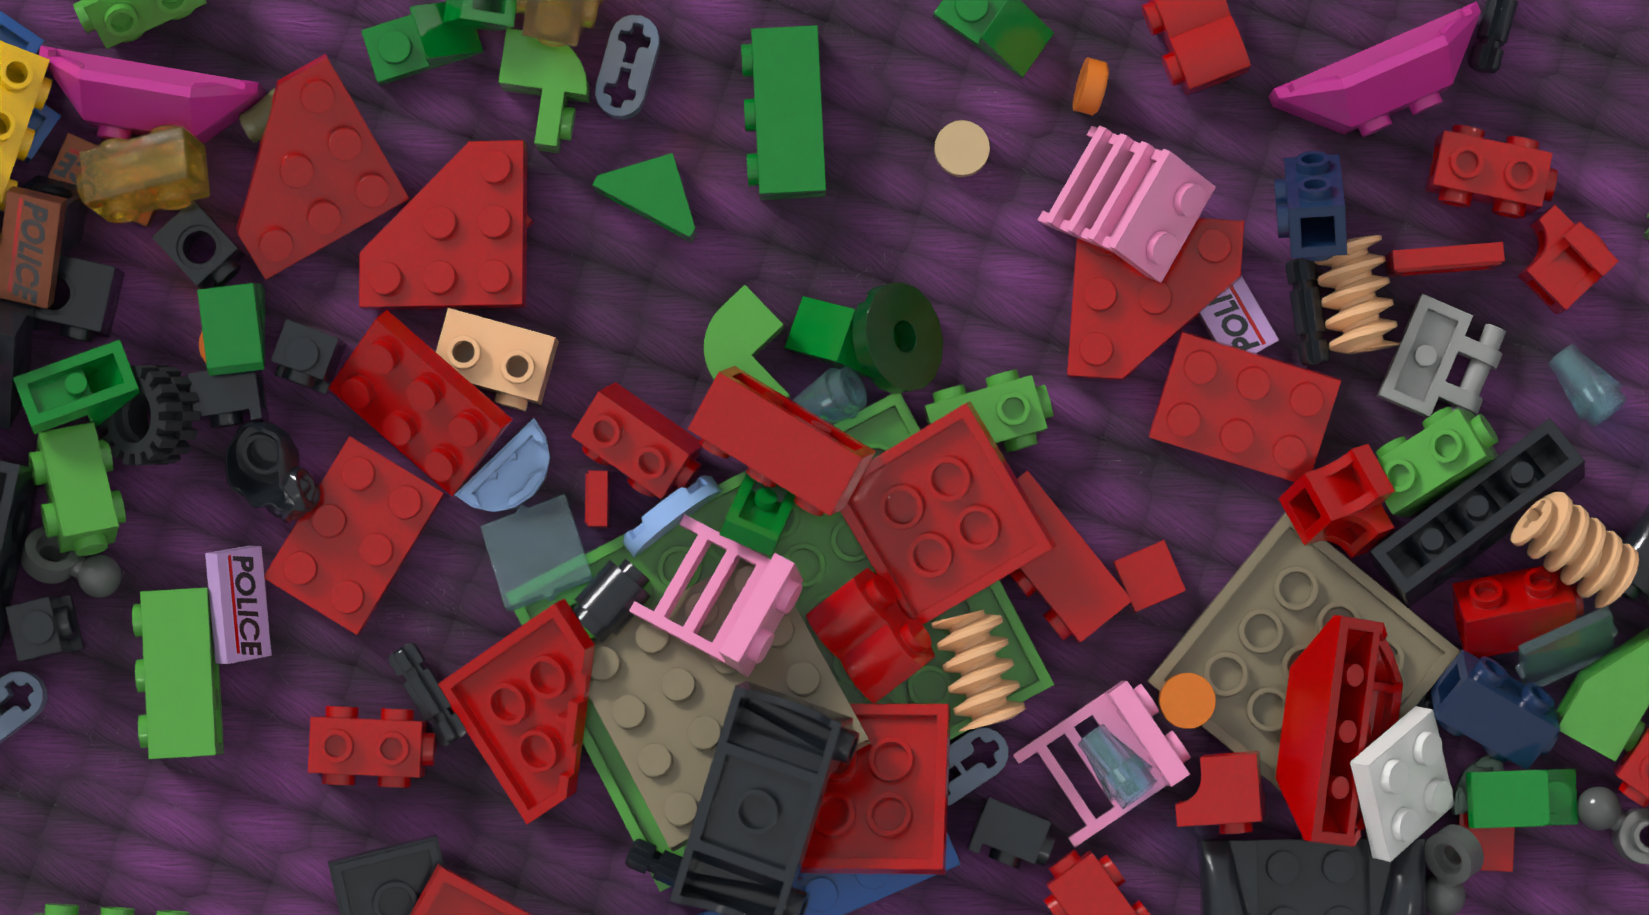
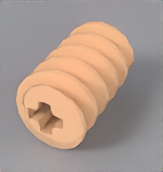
M1382 235L1348 239L1347 255L1333 256L1325 261H1314L1315 264L1332 268L1317 279L1318 285L1335 289L1333 293L1321 300L1322 307L1339 310L1338 314L1327 319L1325 322L1327 329L1343 332V335L1329 343L1331 351L1357 354L1400 345L1399 342L1383 339L1385 333L1397 327V321L1383 319L1379 316L1380 312L1394 305L1393 299L1377 297L1375 291L1390 283L1389 277L1372 275L1371 271L1373 268L1384 263L1386 258L1384 255L1368 253V247L1382 240Z
M1553 492L1535 502L1519 519L1510 538L1516 546H1522L1530 541L1527 553L1532 559H1539L1547 553L1544 560L1545 569L1549 572H1555L1563 567L1560 575L1561 581L1566 585H1572L1579 580L1576 591L1582 598H1588L1597 592L1595 608H1603L1618 599L1631 585L1639 565V553L1633 546L1623 544L1622 539L1614 531H1606L1604 524L1597 518H1589V513L1581 505H1573L1570 497L1564 492Z
M984 610L931 623L933 629L949 630L950 632L948 636L937 643L938 650L955 652L956 655L944 663L942 668L943 672L961 675L960 679L948 686L949 694L966 695L967 700L956 706L953 711L956 716L971 717L972 722L960 729L959 732L1006 721L1025 710L1023 702L1008 701L1006 698L1020 688L1018 680L1001 679V675L1014 666L1013 659L996 657L995 655L996 652L1009 644L1008 638L990 635V631L1003 622L1002 616L985 614Z

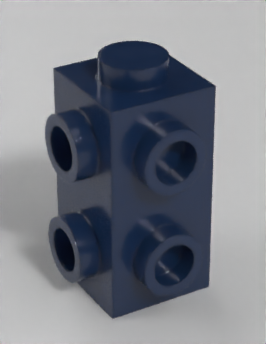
M1308 151L1299 154L1297 157L1284 158L1285 179H1274L1278 238H1289L1291 259L1305 258L1309 261H1325L1333 256L1347 255L1346 212L1340 155H1327L1320 151Z
M1462 649L1430 689L1437 722L1446 731L1455 736H1462L1464 734L1477 741L1488 754L1501 762H1508L1510 760L1528 770L1539 755H1546L1554 747L1558 739L1560 727L1554 700L1550 694L1534 683L1524 685L1510 677L1499 663L1489 657L1483 656L1479 659Z

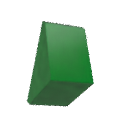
M673 153L597 175L592 184L595 192L690 243L693 242L697 232Z
M249 283L197 290L209 376L265 370L264 285Z
M803 296L785 349L869 379H876L869 368L862 369L855 354L852 329L856 309ZM894 327V341L900 349V335Z

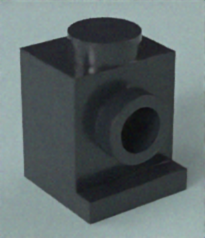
M286 319L271 358L272 362L278 364L275 376L327 395L346 343L337 337Z
M208 370L188 373V379L192 385L186 391L196 392L198 402L191 404L192 411H200V420H210L212 429L244 424V414H250L253 421H269L262 370L209 376Z
M72 595L60 598L48 596L5 607L18 662H34L85 649Z
M986 796L966 848L979 854L982 844H986L992 847L988 855L989 858L1019 869L1022 860L1044 867L1053 848L1056 836L1047 833L1051 825L1050 821Z

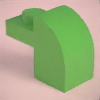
M508 28L505 35L499 84L503 91L541 96L534 144L538 151L560 154L562 140L571 141L574 130L576 109L567 107L568 100L590 102L589 82L584 68L575 52L561 40L544 33Z
M746 285L715 313L708 325L704 338V356L707 368L714 381L719 371L736 366L790 399V395L754 358L784 330V325Z

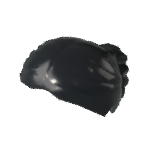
M265 420L252 421L239 426L236 435L226 448L225 472L229 487L242 495L252 508H266L270 514L280 518L283 523H290L291 520L300 519L306 513L311 512L320 501L321 489L319 484L314 482L312 476L300 467L299 450L288 432Z

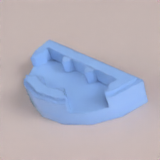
M533 418L455 496L473 508L491 512L515 509L533 498L546 480L550 463L547 437L537 421Z
M707 475L699 477L697 482L688 489L681 487L647 512L641 518L643 523L635 529L627 531L623 538V544L634 558L678 526L684 514L691 516L722 492L721 488L712 476Z

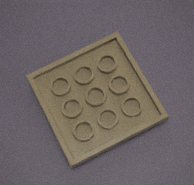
M1284 512L1146 682L1160 692L1163 684L1176 674L1194 673L1205 678L1214 690L1216 705L1210 719L1201 727L1231 752L1260 751L1262 777L1281 792L1275 776L1290 666L1334 615L1383 622L1385 624L1388 634L1386 640L1394 653L1403 680L1399 720L1421 701L1460 653V650L1327 541H1318L1304 546L1289 517Z
M755 551L769 559L768 555L761 553L759 551ZM743 559L739 560L697 635L713 642L756 567L755 565ZM712 575L683 592L669 620L682 627L685 625ZM795 605L788 614H784L774 632V640L768 653L759 664L755 665L749 678L721 661L718 662L712 659L708 654L695 647L684 644L667 632L658 630L639 617L631 619L617 636L611 633L604 643L598 638L593 640L595 650L589 697L668 846L673 852L687 845L736 685L749 681L853 718L852 730L859 732L856 751L871 743ZM657 606L651 608L650 610L655 611Z

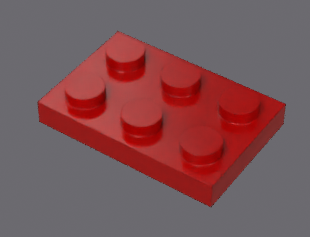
M388 310L374 320L328 388L452 497L466 484L513 420Z
M1181 330L1148 436L1152 439L1296 482L1304 473L1312 471L1341 380Z
M349 436L319 485L321 492L318 505L311 512L298 519L266 571L264 579L354 634L360 635L446 494Z

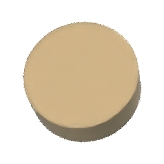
M965 120L954 121L946 125L939 132L934 146V154L938 165L943 171L955 177H969L979 172L984 167L990 151L989 140L984 130L977 124Z

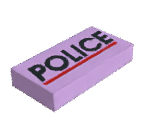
M1242 275L1241 279L1226 292L1219 295L1198 315L1211 339L1224 344L1258 353L1279 340Z
M244 546L205 553L215 663L231 664L272 656L262 546Z

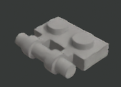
M1421 294L1418 297L1399 342L1400 345H1398L1376 397L1425 418L1432 414L1438 399L1449 404L1453 411L1460 408L1477 415L1483 402V398L1479 397L1490 369L1496 370L1503 354L1498 350L1506 331L1497 326L1486 324L1479 341L1466 337L1465 334L1473 315ZM1457 354L1470 360L1459 387L1446 382Z

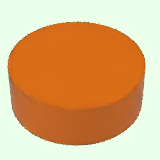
M1089 57L1085 59L1075 88L1073 111L1094 115V113L1098 112L1108 81L1109 66L1107 62Z
M1180 673L1172 676L1163 684L1159 692L1158 704L1163 717L1170 724L1179 728L1191 729L1203 725L1210 719L1215 709L1216 697L1212 686L1205 678L1194 673Z

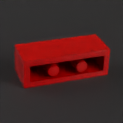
M736 366L718 372L688 427L689 431L701 437L699 444L705 450L725 459L729 458V456L734 457L748 466L746 472L754 480L769 487H776L777 484L795 495L793 501L800 508L817 516H823L824 513L831 516L845 508L876 452Z
M1026 471L1017 480L1055 542L1056 547L1013 571L1009 576L1028 598L1035 592L1049 608L1042 616L1062 641L1071 635L1077 643H1081L1133 600L1036 480Z

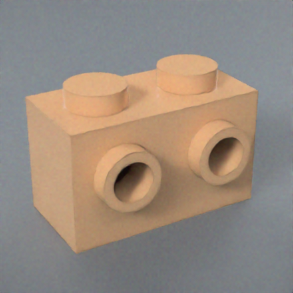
M448 308L436 353L475 387L495 392L494 403L526 411L528 402L542 404L559 341L553 336Z

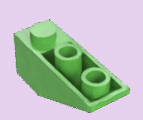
M1649 627L1581 669L1556 710L1560 732L1615 762L1623 749L1630 752L1635 747L1645 727V723L1640 720L1649 706Z

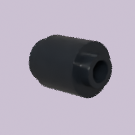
M626 558L619 566L609 559L575 598L578 604L573 609V612L582 626L604 643L611 633L617 636L635 616L629 611L634 601L644 605L651 597L643 589L650 579Z

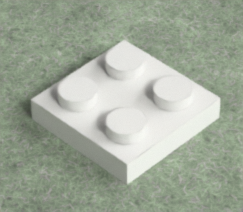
M1415 706L1350 762L1372 858L1391 862L1454 806L1453 790L1448 777L1442 750V740L1439 736L1433 709Z

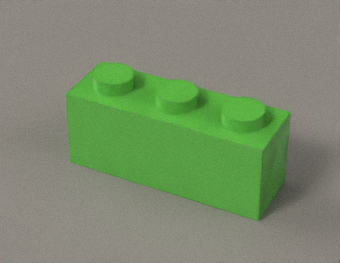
M208 588L140 592L141 604H134L132 609L134 635L143 639L144 659H137L135 663L138 693L145 692L146 715H139L138 718L140 747L148 748L149 759L224 754L220 666L215 663Z

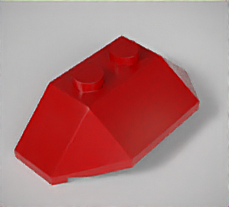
M1334 615L1290 666L1275 779L1302 837L1306 841L1355 847L1361 838L1360 832L1365 828L1350 762L1399 721L1403 691V680L1394 653L1386 640L1388 634L1383 622Z

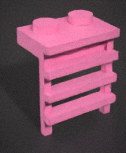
M1091 126L1087 133L1091 141L1050 212L1042 211L1038 221L1048 227L1115 253L1146 277L1161 283L1216 186L1171 151L1155 149L1149 143L1143 141L1141 143L1136 142L1127 135L1121 133L1120 135L1114 134L1102 126L1098 128Z
M684 514L679 524L681 527L697 535L695 541L655 611L635 601L629 611L658 630L667 632L684 644L695 647L708 654L712 659L718 662L721 661L749 678L755 665L759 664L768 653L774 640V632L784 614H788L798 600L802 590L803 579L795 563L776 553H774L770 560L748 547L720 536V533ZM711 543L726 550V553L685 625L682 627L669 620V617ZM741 558L756 567L713 642H710L697 634Z
M1120 681L1111 689L1093 699L1013 754L1017 763L1020 764L1037 752L1085 823V827L1068 837L1074 847L1165 786L1172 787L1190 775L1183 764L1191 758L1189 753L1172 730L1163 735L1152 716L1159 712V709L1142 684L1132 689L1128 681ZM1091 715L1141 788L1125 800L1121 798L1074 728ZM1065 734L1113 806V808L1096 819L1047 747L1048 744Z

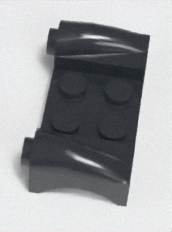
M749 681L736 685L669 901L711 910L724 915H804L810 893L802 891L803 878L799 877L830 774L838 769L840 763L849 765L855 754L859 741V732L852 730L853 718Z
M1360 838L1355 847L1311 842L1304 839L1197 840L1200 877V915H1426L1425 839L1417 838L1391 862L1372 858L1368 838Z

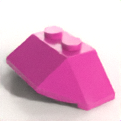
M1476 1L1274 88L1268 96L1270 103L1274 108L1343 135L1359 129L1362 137L1392 125L1393 123L1389 115L1409 107L1413 116L1443 103L1440 93L1445 92L1455 80L1481 13L1479 5Z
M40 46L39 56L50 59L47 69L85 122L94 128H98L97 136L107 140L129 143L131 134L152 137L151 146L184 152L186 143L203 145L239 120L240 113L250 109L266 95V90L259 82Z

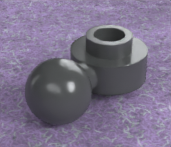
M44 526L34 529L26 538L21 554V563L24 570L32 578L43 583L56 584L66 581L73 576L77 578L82 591L94 598L108 597L120 586L122 579L121 569L112 557L104 554H94L85 558L75 555V551L60 553L56 536L47 538Z
M1595 786L1585 790L1577 801V814L1581 823L1587 828L1596 831L1610 828L1612 830L1613 846L1623 859L1631 863L1649 864V845L1644 846L1640 841L1641 830L1645 826L1649 827V809L1633 808L1624 812L1621 810L1618 796L1612 790L1602 786Z
M1451 824L1441 828L1429 837L1425 843V860L1434 876L1426 881V910L1432 915H1456L1460 912L1466 900V892L1462 883L1475 875L1481 869L1484 861L1482 847L1474 834L1460 825Z

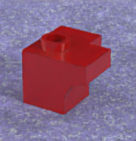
M1553 205L1530 225L1536 235L1537 252L1533 261L1518 277L1557 315L1566 311L1584 292L1612 269L1619 260L1609 251L1606 244L1597 234L1586 228L1580 221L1574 224L1556 205Z
M1369 444L1353 448L1334 462L1304 473L1278 498L1304 546L1318 541H1329L1344 549L1350 558L1367 553L1395 528L1382 506V503L1395 490Z
M1260 751L1205 754L1201 756V783L1198 791L1193 797L1175 804L1177 827L1219 824V834L1253 832L1252 822L1262 821L1267 816Z

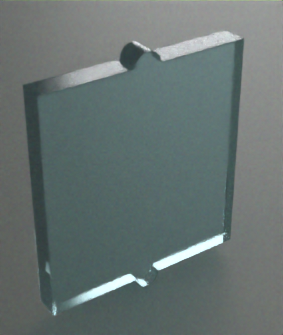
M565 494L529 508L521 505L516 513L480 526L503 603L508 612L545 598L548 601H553L556 598V594L593 579L569 501Z
M1609 607L1600 608L1518 646L1520 663L1516 665L1515 669L1521 678L1522 684L1534 683L1543 687L1588 666L1614 649V636L1618 634V630L1613 623V614Z

